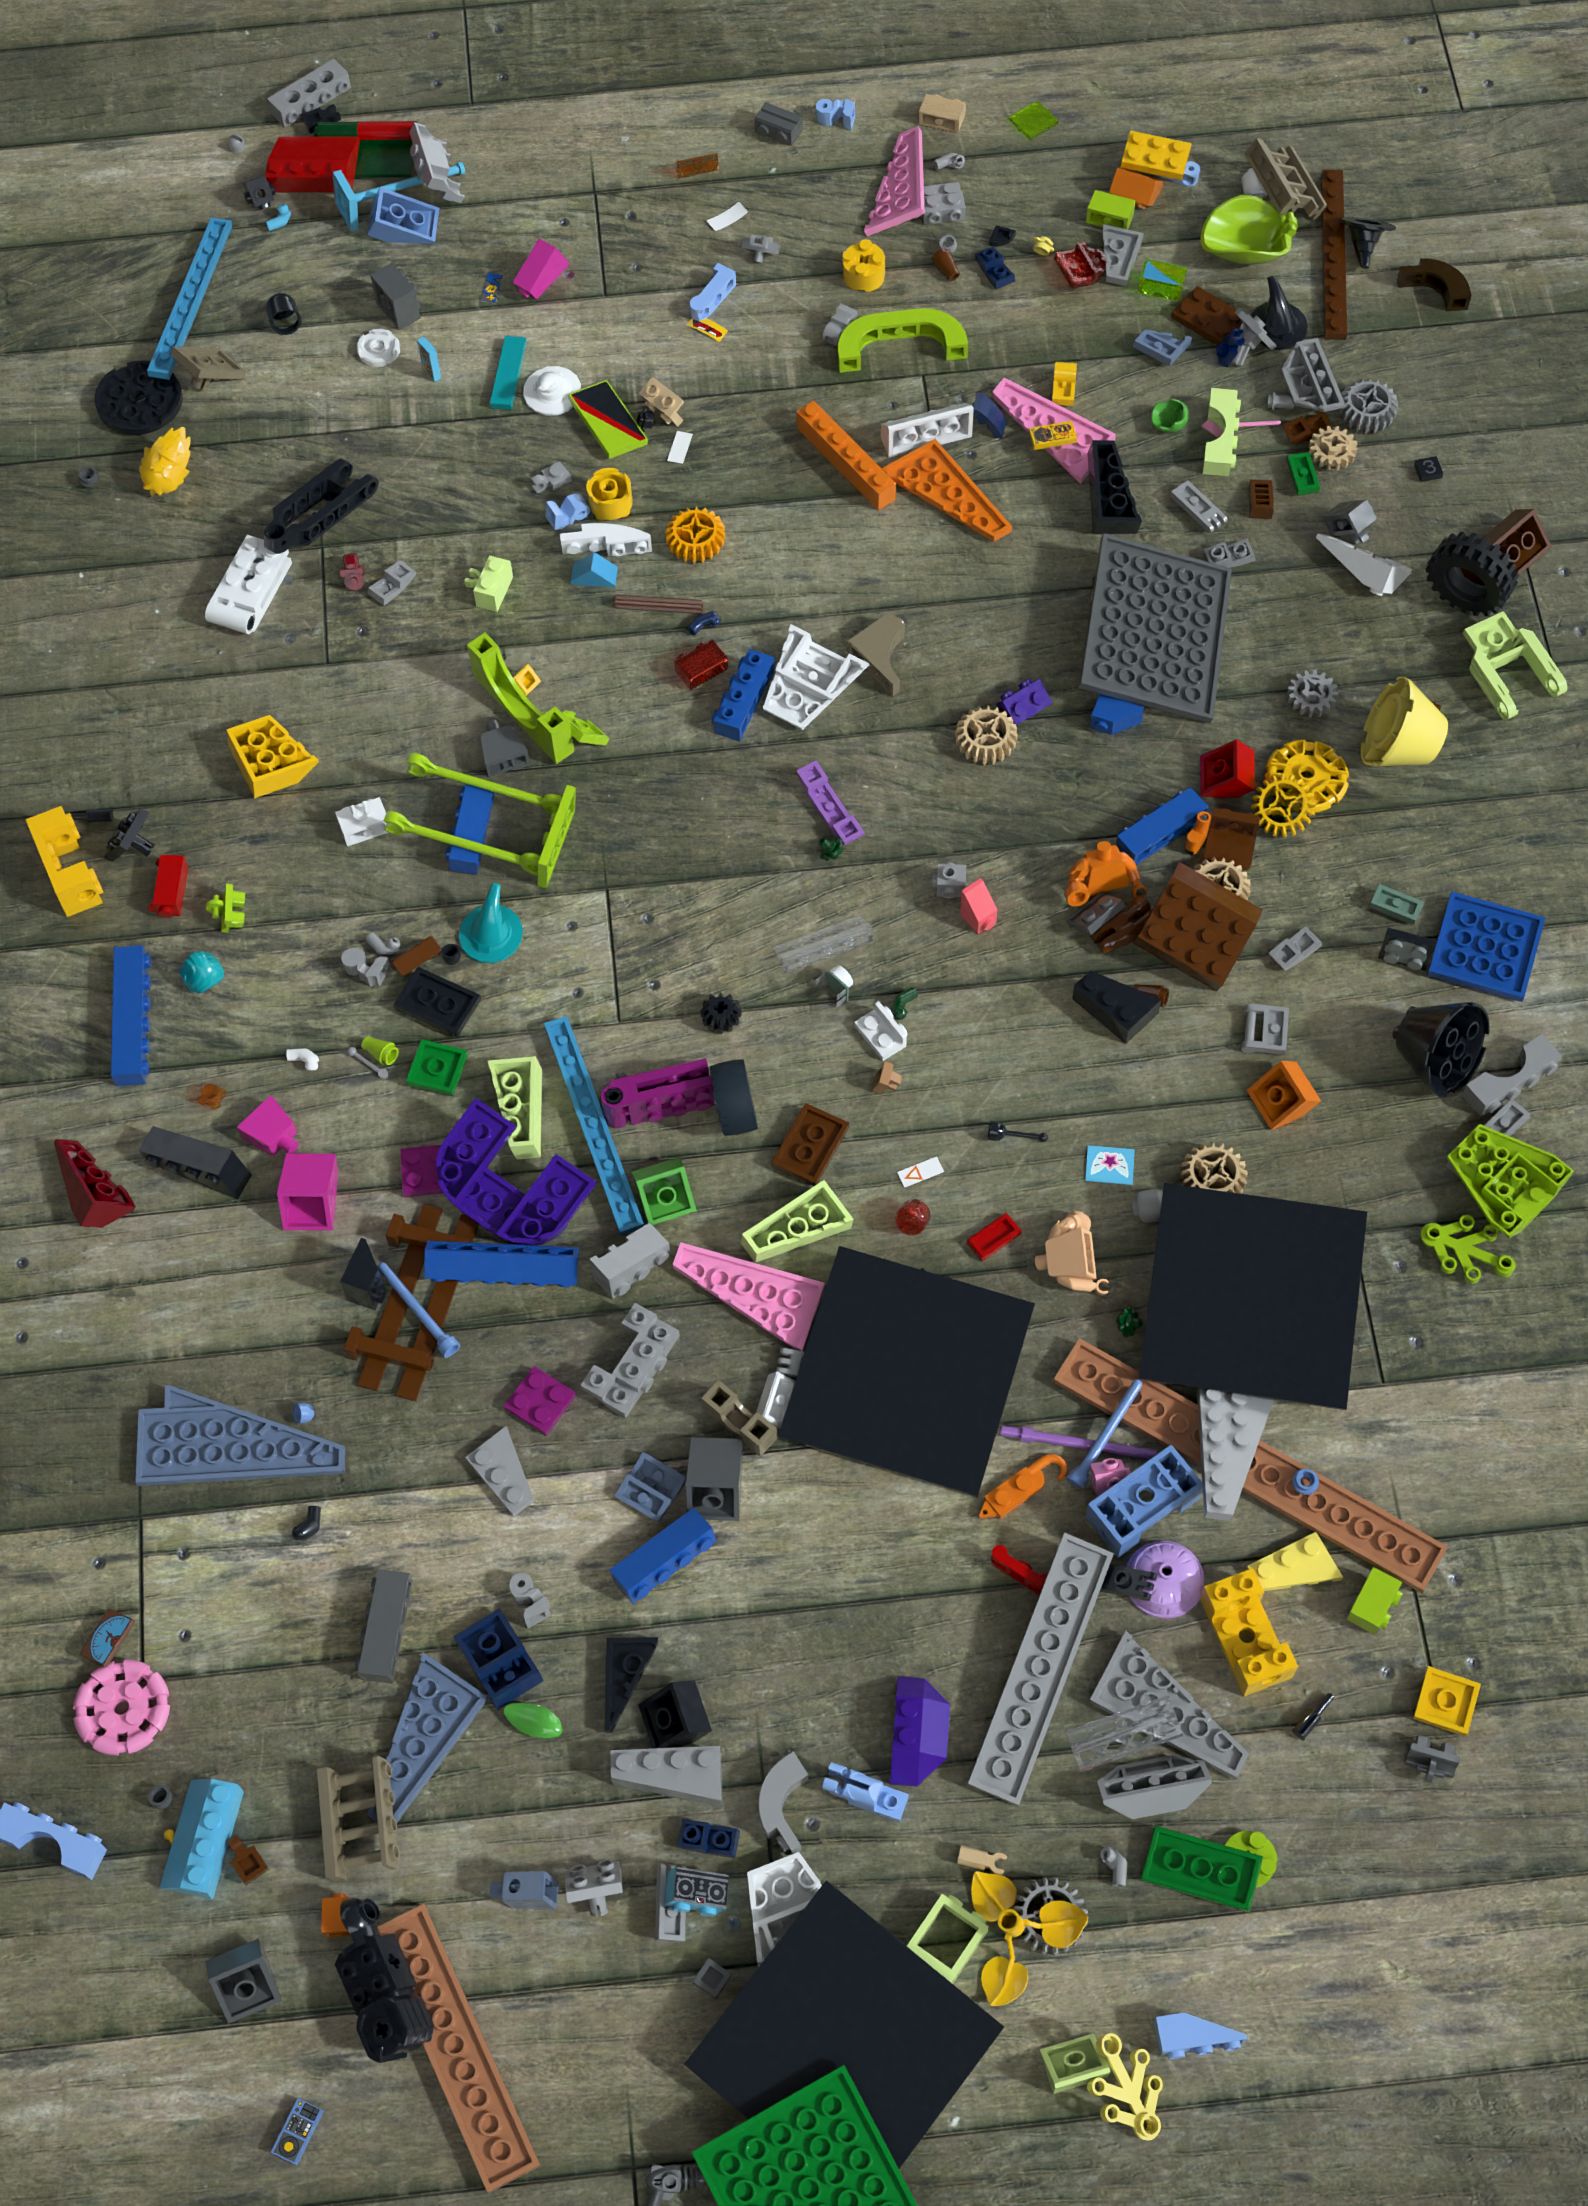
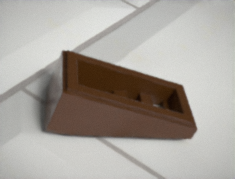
M1250 479V518L1272 519L1274 511L1272 480Z

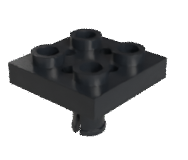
M140 808L135 813L131 812L127 818L124 817L117 827L119 832L115 837L112 836L107 843L106 848L108 851L104 857L113 862L126 852L129 846H132L147 857L155 844L139 835L138 831L149 812Z

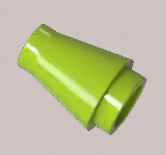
M370 1036L365 1037L362 1041V1049L366 1050L382 1065H391L398 1057L399 1051L394 1043Z

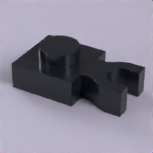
M334 104L328 106L323 111L319 107L301 114L302 121L310 134L314 133V128L319 122L341 121L340 113L336 111Z

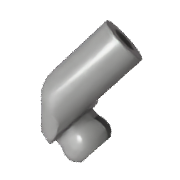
M370 933L366 937V942L379 955H394L400 950L401 944L397 938H390L388 942H383L375 933Z
M1104 1847L1100 1851V1858L1113 1871L1112 1886L1126 1887V1859L1115 1848Z

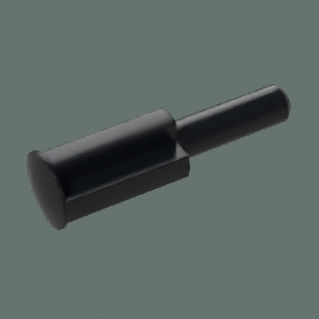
M112 808L87 810L86 813H70L73 820H87L88 823L113 822L114 818Z
M1327 1693L1314 1710L1309 1709L1292 1729V1733L1298 1739L1305 1740L1321 1720L1320 1715L1332 1702L1334 1696L1331 1693Z

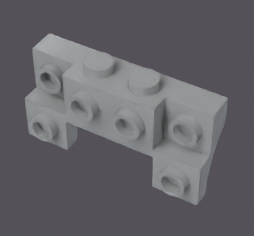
M414 122L409 132L413 142L410 155L412 156L419 180L425 182L427 187L432 190H440L443 199L462 203L464 195L460 194V183L447 178L450 171L448 160L451 157L445 149L447 143L432 136L426 125Z
M634 1303L622 1322V1327L635 1334L636 1338L613 1373L610 1374L593 1365L580 1385L582 1390L597 1398L611 1411L625 1419L644 1391L647 1392L651 1388L654 1381L653 1376L657 1370L661 1371L667 1362L666 1356L680 1336L679 1330L657 1319L655 1313L637 1303Z

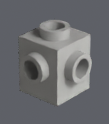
M954 863L938 864V871L933 873L932 887H937L936 896L947 899L961 897L962 890L966 888V865H956Z

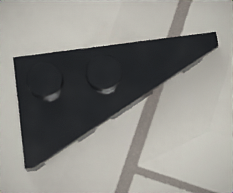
M658 1637L606 1638L605 1733H613L659 1644Z

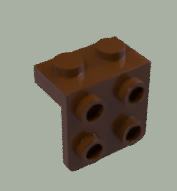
M1214 808L1204 859L1211 862L1213 857L1217 861H1221L1224 857L1225 862L1229 863L1233 860L1235 867L1241 865L1242 870H1249L1261 816L1251 813L1234 812L1225 808Z

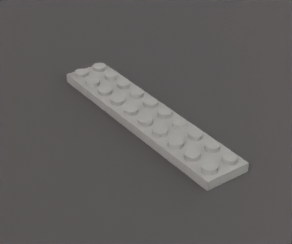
M1067 1533L1062 1535L967 1782L968 1786L1019 1806L1114 1553Z

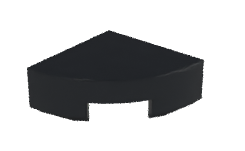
M996 225L989 240V246L998 247L1010 243L1016 236V230Z

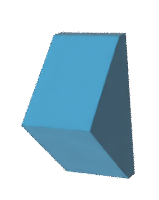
M593 552L573 564L571 585L615 588L618 567Z

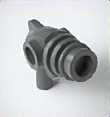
M652 2164L650 2173L645 2179L647 2186L653 2189L648 2206H660L661 2200H671L672 2193L680 2192L681 2184L683 2192L687 2191V2186L691 2190L693 2184L695 2189L703 2187L704 2176L700 2168L695 2166L694 2170H692V2167L688 2166L687 2170L686 2165H682L681 2172L680 2165L662 2166Z

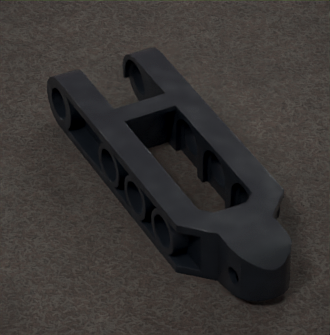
M342 458L336 460L273 508V520L264 529V547L276 554H281L291 546H308L372 497L378 488V479L367 474L360 480L357 479L348 487H345L342 484L351 476L353 465ZM322 499L328 501L326 506L318 512H313L312 516L305 522L290 525Z

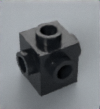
M265 175L243 183L246 190L243 194L248 205L251 204L252 208L258 207L259 210L271 206L270 202L274 201L273 196L276 193L272 183L267 182ZM258 190L262 192L261 197L257 195Z

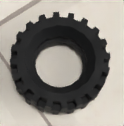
M1460 532L1458 536L1452 533L1448 538L1445 537L1427 563L1426 572L1429 573L1427 581L1433 582L1431 588L1433 591H1439L1441 594L1439 598L1442 601L1447 599L1451 602L1449 606L1452 608L1455 606L1460 607L1462 613L1466 614L1467 611H1471L1473 616H1479L1481 612L1484 616H1489L1491 612L1496 614L1500 608H1503L1518 584L1516 580L1519 573L1514 571L1516 564L1515 562L1508 561L1510 555L1507 552L1502 553L1499 550L1501 546L1498 544L1493 546L1488 543V538L1479 539L1475 533L1466 536L1465 532ZM1455 567L1470 570L1484 582L1485 586L1470 581Z

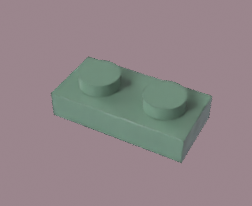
M1379 884L1369 907L1414 925L1424 902Z

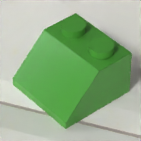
M679 1157L631 1172L648 1223L655 1225L697 1211L686 1171Z

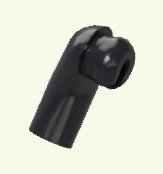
M308 1507L307 1520L292 1529V1537L295 1540H307L319 1531L321 1507Z

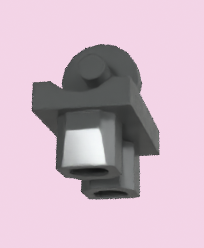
M1416 1736L1406 1755L1405 1765L1415 1767L1416 1771L1426 1773L1425 1781L1429 1783L1432 1782L1434 1776L1453 1778L1456 1768L1460 1763V1756L1456 1755L1455 1745L1444 1743L1441 1744L1439 1750L1429 1748L1430 1740L1427 1737Z

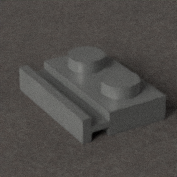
M1100 892L1070 916L1067 922L1071 928L1075 927L1076 930L1091 935L1125 908L1122 899L1108 894L1104 896Z

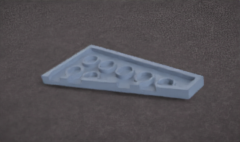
M424 1652L420 1660L418 1672L412 1683L409 1698L405 1703L393 1737L391 1750L386 1758L392 1768L390 1786L395 1797V1803L392 1805L393 1816L397 1823L488 1700L485 1694ZM376 1806L369 1808L367 1812V1817L375 1823L378 1822Z

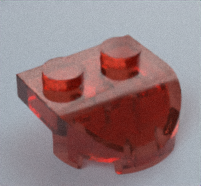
M1078 242L1075 249L1056 252L1054 257L1072 289L1097 283L1103 275L1107 262L1102 250L1099 248L1094 250L1087 247L1085 242Z

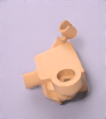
M1072 1211L1061 1222L1058 1221L1050 1230L1048 1240L1045 1243L1046 1254L1035 1257L1036 1268L1039 1271L1048 1269L1050 1277L1056 1278L1059 1284L1069 1289L1085 1292L1094 1290L1098 1295H1105L1108 1291H1101L1098 1285L1100 1283L1108 1284L1109 1282L1106 1279H1100L1097 1282L1092 1280L1097 1278L1092 1233L1089 1231L1091 1220L1083 1212Z

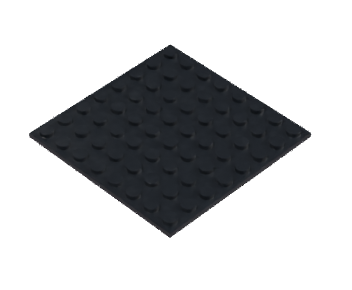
M1164 1183L1139 1380L1347 1410L1368 1211Z
M839 1246L778 1437L978 1498L1035 1303Z
M826 1880L684 2065L748 2119L840 2066L845 2065L898 2169H900L1001 2033L1004 2026Z

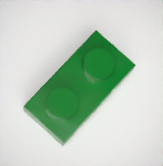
M1310 453L1288 455L1287 464L1297 496L1319 493L1320 484Z

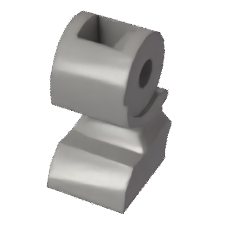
M840 303L836 308V314L831 317V322L826 325L822 339L838 347L839 338L843 330L851 322L858 319V311Z
M358 948L347 949L341 956L346 973L352 976L359 975L360 980L366 982L369 987H380L391 968L387 957L375 958L373 965L369 967L365 952Z
M515 1574L509 1584L515 1602L518 1605L532 1604L524 1610L525 1623L529 1629L551 1616L549 1611L550 1604L547 1597L538 1588L534 1587L532 1579L528 1574Z

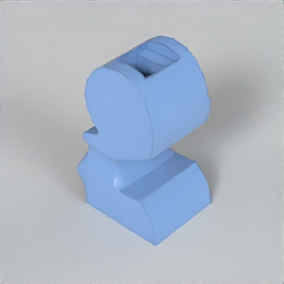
M828 99L819 100L816 103V119L822 125L831 126L841 117L843 118V126L851 131L855 119V102L849 99L843 101L836 99L834 102Z
M572 494L565 498L560 509L555 502L546 501L545 517L554 530H563L566 525H572L575 520L586 518L591 509L581 494Z

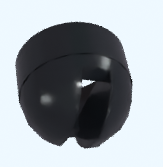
M447 944L441 949L444 962L454 965L460 961L461 952L458 945Z

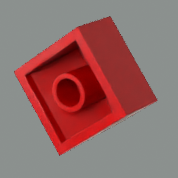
M1238 739L1200 756V795L1202 797L1238 798L1255 790L1254 750Z

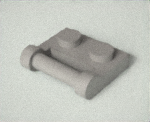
M1260 1004L1245 1005V1038L1241 1045V1051L1244 1053L1261 1052L1285 1055L1289 1008ZM1256 1016H1263L1261 1041H1254Z

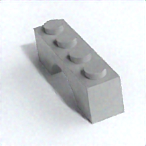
M1541 1034L1523 1046L1518 1057L1521 1064L1520 1072L1510 1077H1496L1484 1072L1466 1084L1462 1096L1481 1117L1488 1112L1493 1114L1502 1106L1504 1101L1507 1099L1509 1101L1511 1099L1514 1100L1521 1093L1520 1090L1526 1086L1528 1088L1533 1087L1544 1074L1547 1076L1552 1074L1559 1067L1557 1064L1561 1054Z

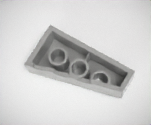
M720 1746L610 1750L611 1780L614 1786L643 1792H654L662 1794V1796L678 1797L691 1802H702L723 1808Z

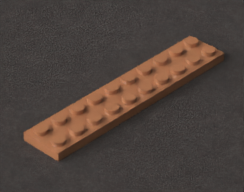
M425 1904L378 1926L380 1933L395 1934L417 1983L413 1989L417 1995L422 1997L434 2024L433 2036L431 2041L424 2042L423 2046L487 2193L540 2167L538 2158Z

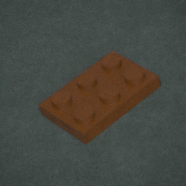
M1198 286L1171 313L1172 319L1222 349L1238 334L1243 322L1234 313L1237 309Z
M805 1103L771 1162L772 1167L812 1186H816L848 1131L849 1122Z

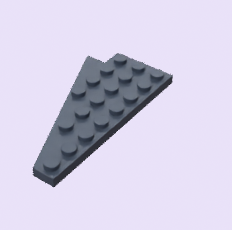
M165 1385L164 1408L138 1410L135 1480L137 1486L345 1474V1447L343 1445L171 1385Z

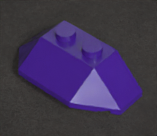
M898 1676L890 1785L918 1787L924 1779L947 1759L950 1704L925 1678Z

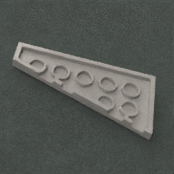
M1125 1631L1089 1703L1197 1760H1204L1206 1765L1236 1780L1249 1753L1226 1730H1223L1212 1719V1716L1205 1709L1203 1710L1193 1700L1194 1698Z

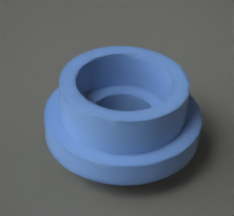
M1300 1469L1294 1474L1292 1485L1298 1493L1310 1495L1317 1490L1319 1478L1310 1469ZM1302 1479L1308 1480L1309 1483H1310V1485H1309V1486H1304V1485H1302V1484H1301V1480H1302Z

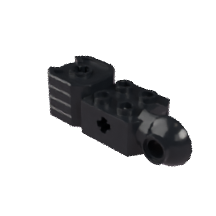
M358 1898L346 1899L340 1906V1916L344 1927L351 1934L354 1943L338 1955L335 1967L358 2016L356 2024L357 2033L367 2056L371 2060L384 2063L386 2061L406 2058L408 2051L416 2050L424 2042L431 2041L434 2024L422 1997L417 1995L413 1989L417 1983L395 1934L380 1933L378 1930L377 1921L380 1919V1910L377 1904L369 1898L364 1900Z

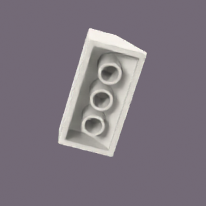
M967 403L951 405L946 408L931 410L926 413L911 415L881 424V440L888 458L910 453L933 439H936L942 445L972 437L973 406Z

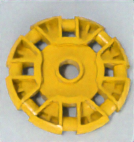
M1306 739L1288 742L1280 750L1276 749L1266 763L1265 769L1267 773L1264 777L1269 784L1273 783L1271 777L1274 775L1277 781L1281 780V774H1285L1286 780H1289V776L1292 774L1295 776L1294 783L1302 778L1304 781L1302 786L1309 784L1310 790L1308 792H1314L1315 795L1311 801L1316 802V807L1309 809L1317 813L1330 809L1331 804H1337L1343 798L1349 785L1347 782L1349 771L1344 759L1341 756L1338 757L1335 753L1336 750L1319 741L1306 742ZM1305 751L1313 752V756L1304 755ZM1278 770H1283V771H1284V773H1276V772H1277ZM1304 771L1310 772L1313 777L1305 778L1301 773ZM1291 789L1287 792L1283 791L1286 796H1300L1299 793ZM1326 791L1328 796L1325 797L1322 793ZM1280 796V800H1281V803H1280V804H1281L1282 806L1288 808L1287 805H1290V804H1286L1285 801H1283L1282 797ZM1300 803L1299 807H1296L1293 811L1299 812V810H1302L1303 803Z

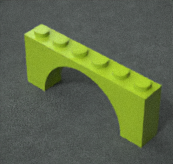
M486 632L468 643L467 648L474 678L555 764H558L574 753L570 721L556 706L544 714L528 700L507 669L499 646Z

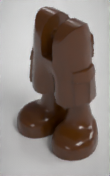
M1139 895L1135 897L1132 902L1133 905L1127 911H1120L1090 935L1094 943H1100L1098 948L1103 954L1135 941L1152 910L1150 903L1144 896ZM1141 916V918H1139L1134 923L1129 922L1133 918Z

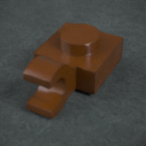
M237 1834L227 1840L237 1856L230 1862L246 1886L270 1870L254 1845L246 1849Z

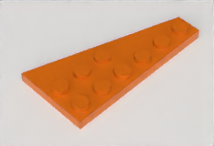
M936 439L882 468L896 484L992 542L1012 532L1011 524Z

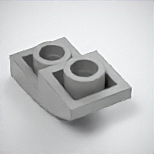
M1248 538L1228 546L1226 542H1222L1204 549L1208 562L1228 568L1256 561Z

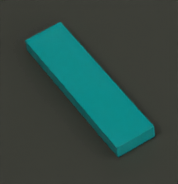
M505 336L490 400L491 408L512 410L527 345L526 337Z

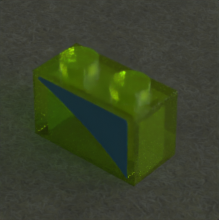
M1146 259L1139 280L1138 293L1180 301L1188 267Z

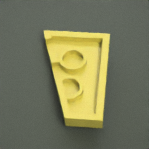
M1317 1532L1248 1565L1246 1570L1254 1568L1264 1591L1291 1588V1586L1303 1584L1313 1585L1331 1580L1332 1582L1342 1581L1343 1579L1342 1574Z

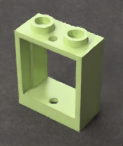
M941 1894L907 1947L953 1984L988 1932L989 1926L985 1924L986 1919L977 1912L972 1911L970 1914L963 1909V1903L952 1895L946 1897ZM943 1907L977 1930L952 1969L918 1946Z

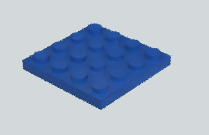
M1451 891L1427 976L1523 1002L1546 917Z

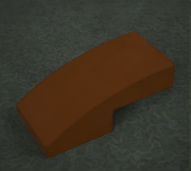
M1320 412L1307 419L1300 416L1282 425L1291 444L1312 440L1313 434H1318L1320 428L1326 431L1327 426H1330L1331 430H1333L1324 412Z

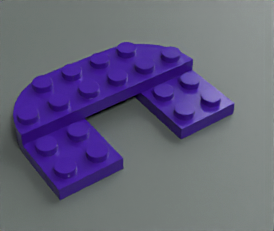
M475 1098L444 1139L439 1149L436 1168L438 1182L443 1193L458 1210L509 1244L538 1246L550 1242L565 1231L569 1221L594 1189L597 1182L555 1154L526 1194L515 1188L487 1167L517 1127Z

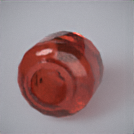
M910 1199L904 1202L896 1212L895 1224L903 1234L908 1236L918 1235L929 1224L931 1218L930 1210L923 1201Z

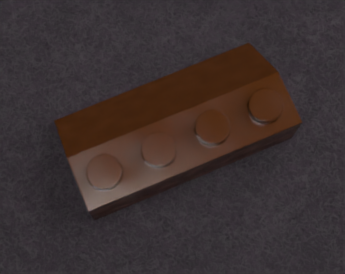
M1515 509L1484 536L1489 539L1488 543L1493 546L1498 544L1501 546L1499 550L1502 553L1507 552L1510 555L1508 561L1515 562L1516 567L1514 571L1518 572L1519 575L1552 547L1534 509ZM1460 568L1464 577L1476 584L1485 586L1484 582L1470 570Z

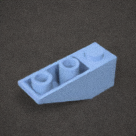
M1187 2013L1159 2016L1154 2020L1160 2056L1168 2055V2060L1185 2057V2052L1196 2051V2055L1213 2053V2048L1224 2047V2051L1237 2050L1247 2040L1246 2034Z

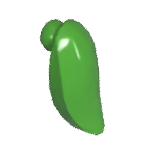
M513 1703L506 1705L504 1708V1714L509 1722L526 1735L540 1739H550L558 1737L562 1733L563 1728L559 1718L543 1706L531 1703Z

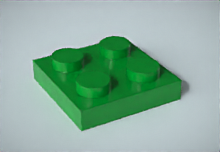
M421 1039L406 1079L407 1086L453 1097L469 1055L468 1050Z

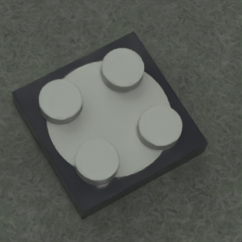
M1387 928L1378 958L1391 964L1398 963L1408 966L1413 970L1425 971L1434 948L1435 940Z

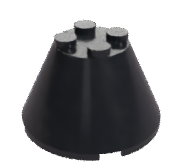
M1473 1002L1426 1007L1411 1006L1400 1025L1396 1026L1393 1030L1392 1037L1396 1040L1398 1051L1428 1089L1438 1096L1446 1097V1094L1450 1092L1455 1094L1460 1091L1477 1071L1486 1051V1047H1483L1485 1034L1489 1035L1490 1032L1489 1017L1481 1005Z

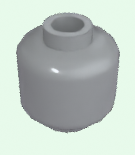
M1160 1189L1140 1191L1137 1194V1201H1132L1134 1216H1139L1143 1223L1159 1222L1163 1192Z

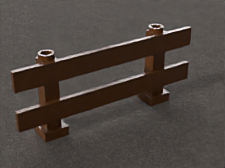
M423 1204L416 1226L405 1223L402 1215L393 1214L385 1236L389 1246L399 1248L400 1242L409 1244L397 1277L412 1295L425 1262L427 1241L473 1243L479 1226L477 1222L467 1215L461 1214L454 1235L436 1231L443 1212L440 1208ZM446 1279L445 1281L436 1282L426 1310L441 1330L459 1283L456 1280ZM393 1288L375 1338L364 1336L361 1328L352 1326L344 1346V1352L347 1359L355 1361L358 1360L359 1355L367 1357L358 1387L377 1392L388 1363L406 1367L396 1396L416 1402L426 1373L431 1371L433 1367V1353L438 1341L422 1323L413 1349L395 1344L408 1305Z

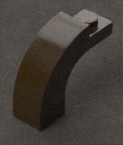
M1420 258L1419 265L1400 266L1397 279L1398 288L1429 287L1441 294L1446 311L1468 310L1472 296L1469 284L1464 275L1452 265L1436 259Z

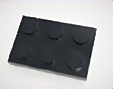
M417 967L395 1001L394 1008L458 1038L480 1003L481 995Z

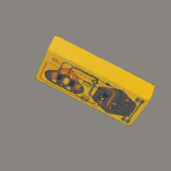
M1072 421L1029 428V435L1034 450L1077 443V435Z

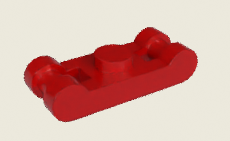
M996 1545L992 1550L991 1564L1037 1595H1040L1047 1574L1039 1575L1032 1570L1033 1568L1023 1560L1017 1561L1009 1556L1005 1546Z

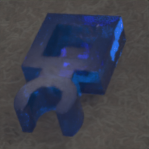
M1234 328L1231 335H1227L1218 344L1216 354L1220 366L1228 367L1238 354L1237 348L1244 344L1245 339L1240 338V335L1243 333L1242 329Z

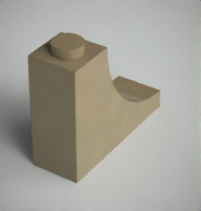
M889 611L848 640V654L869 663L865 670L893 697L900 692V679L891 667L890 657L895 647L905 639V624L900 617H896Z

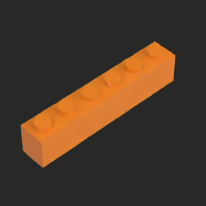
M814 400L796 411L797 429L878 511L896 500V483Z

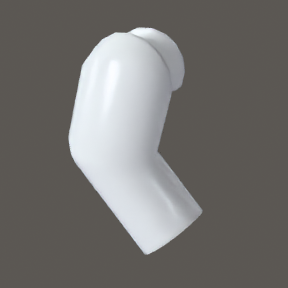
M287 1049V1061L305 1062L306 1070L318 1069L317 1062L319 1058L309 1049Z

